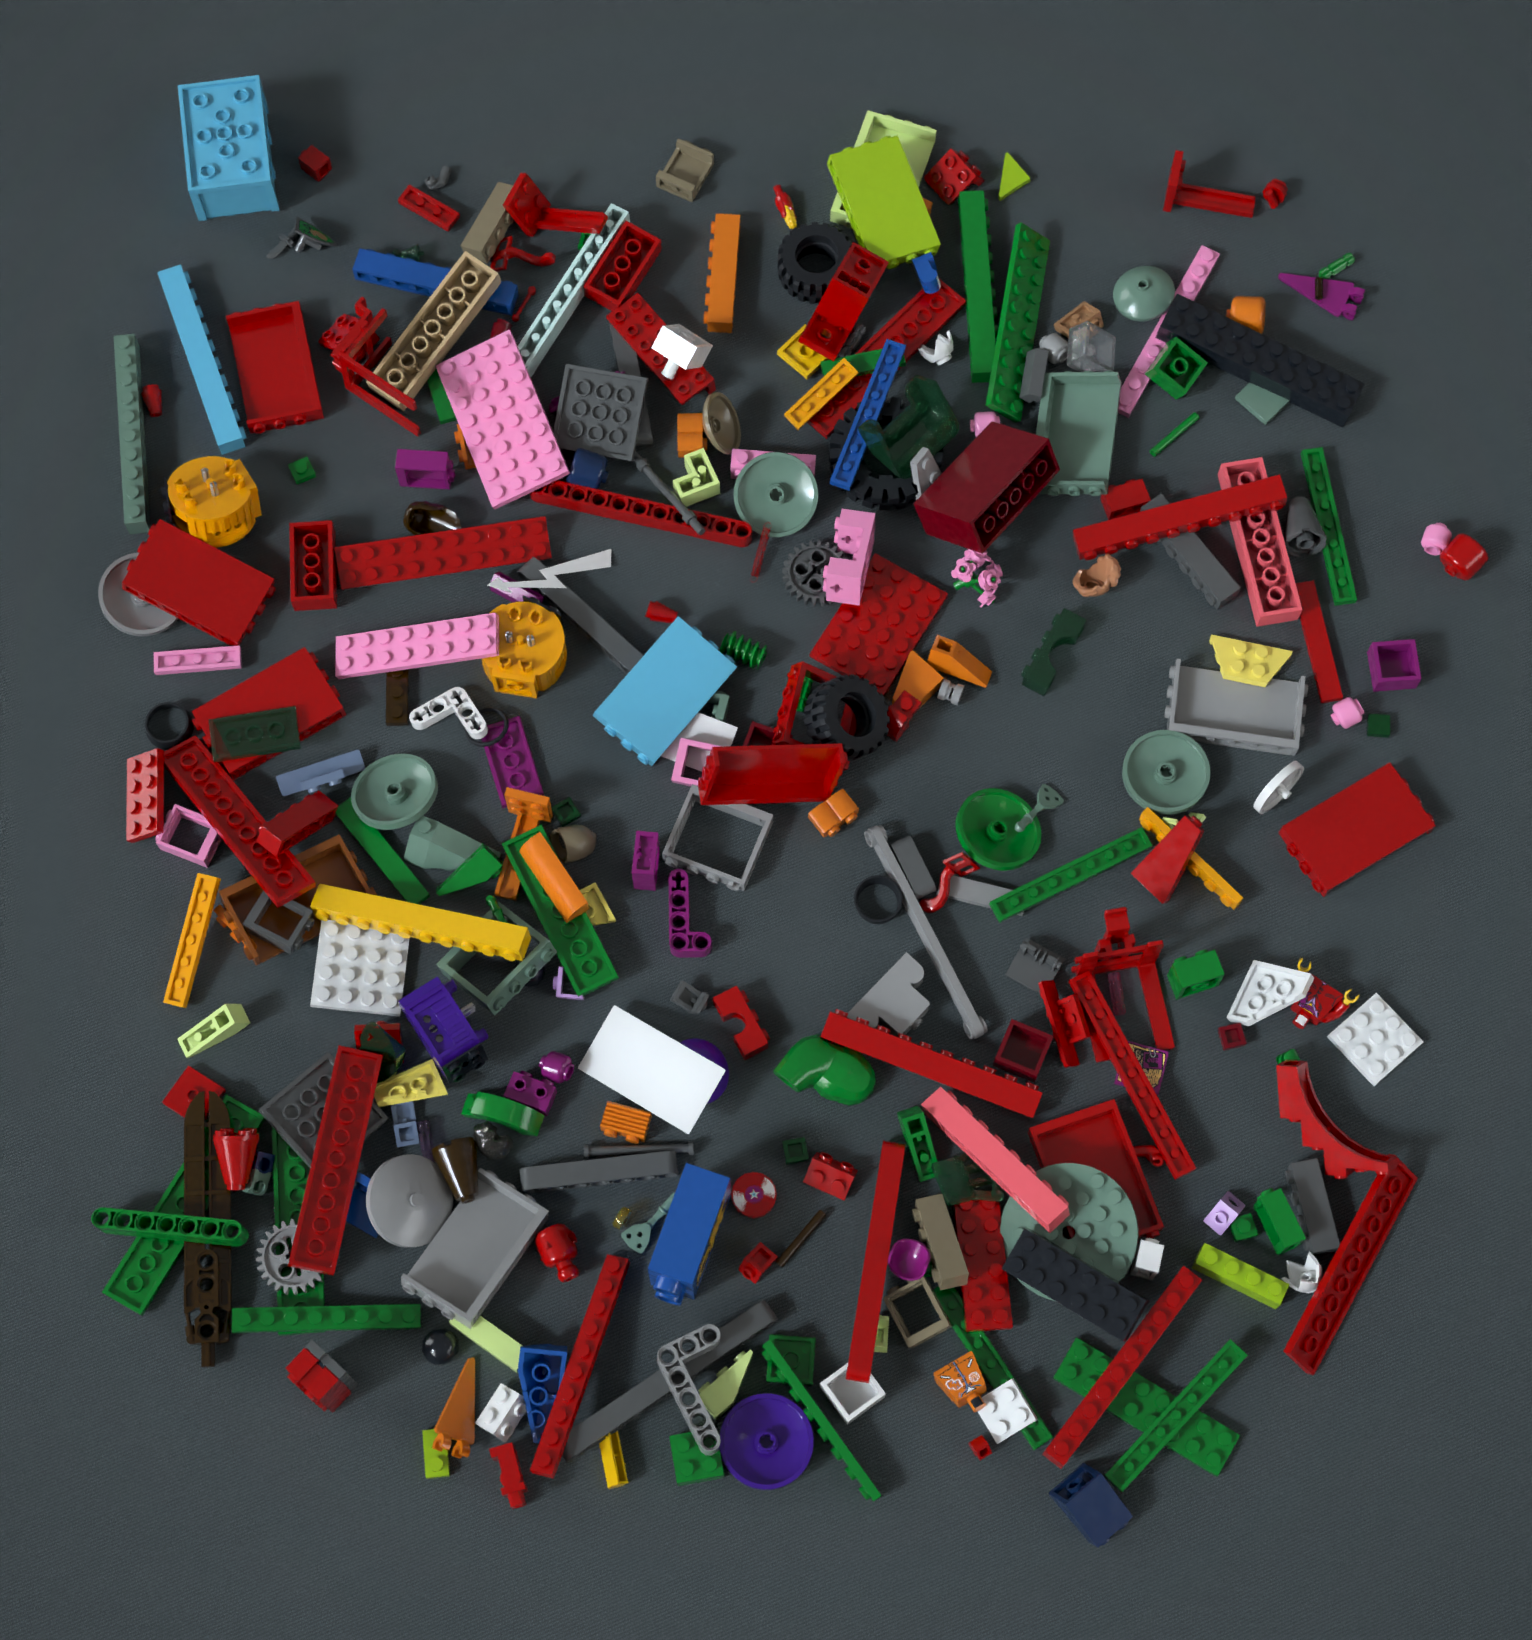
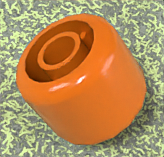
M1236 296L1232 300L1231 309H1227L1226 317L1262 334L1265 325V299L1258 296Z

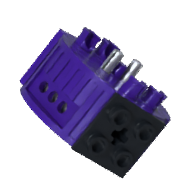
M437 976L400 999L399 1006L425 1049L450 1084L462 1080L466 1073L472 1069H479L485 1064L488 1057L481 1043L487 1040L489 1036L484 1028L479 1031L473 1030L466 1019L467 1016L475 1012L474 1004L470 1003L460 1009L452 998V993L457 991V985L453 979L442 984Z

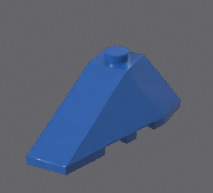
M551 1344L520 1346L518 1374L533 1443H539L564 1376L567 1346Z

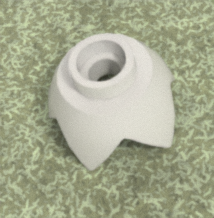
M950 330L947 331L948 339L938 334L935 350L922 345L918 349L921 356L931 363L936 362L938 365L951 359L952 355L950 353L953 351V339Z
M1309 1252L1305 1265L1287 1260L1286 1265L1289 1279L1286 1277L1281 1279L1290 1284L1289 1286L1296 1291L1302 1293L1316 1291L1322 1279V1266L1315 1256Z

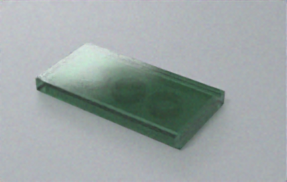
M295 706L208 720L214 762L301 749Z

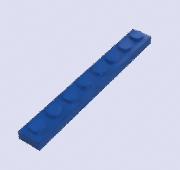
M886 339L831 476L830 485L850 491L905 353L906 345Z

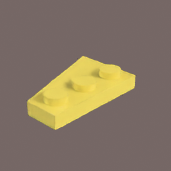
M596 882L580 890L588 902L589 909L585 912L592 926L616 922Z
M431 1059L377 1083L374 1098L378 1107L448 1095L434 1061Z

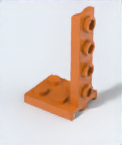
M506 787L504 796L508 812L517 815L511 839L539 826L540 820L551 823L553 812L549 797ZM505 855L502 871L500 872L495 889V896L516 901L521 883L507 855Z

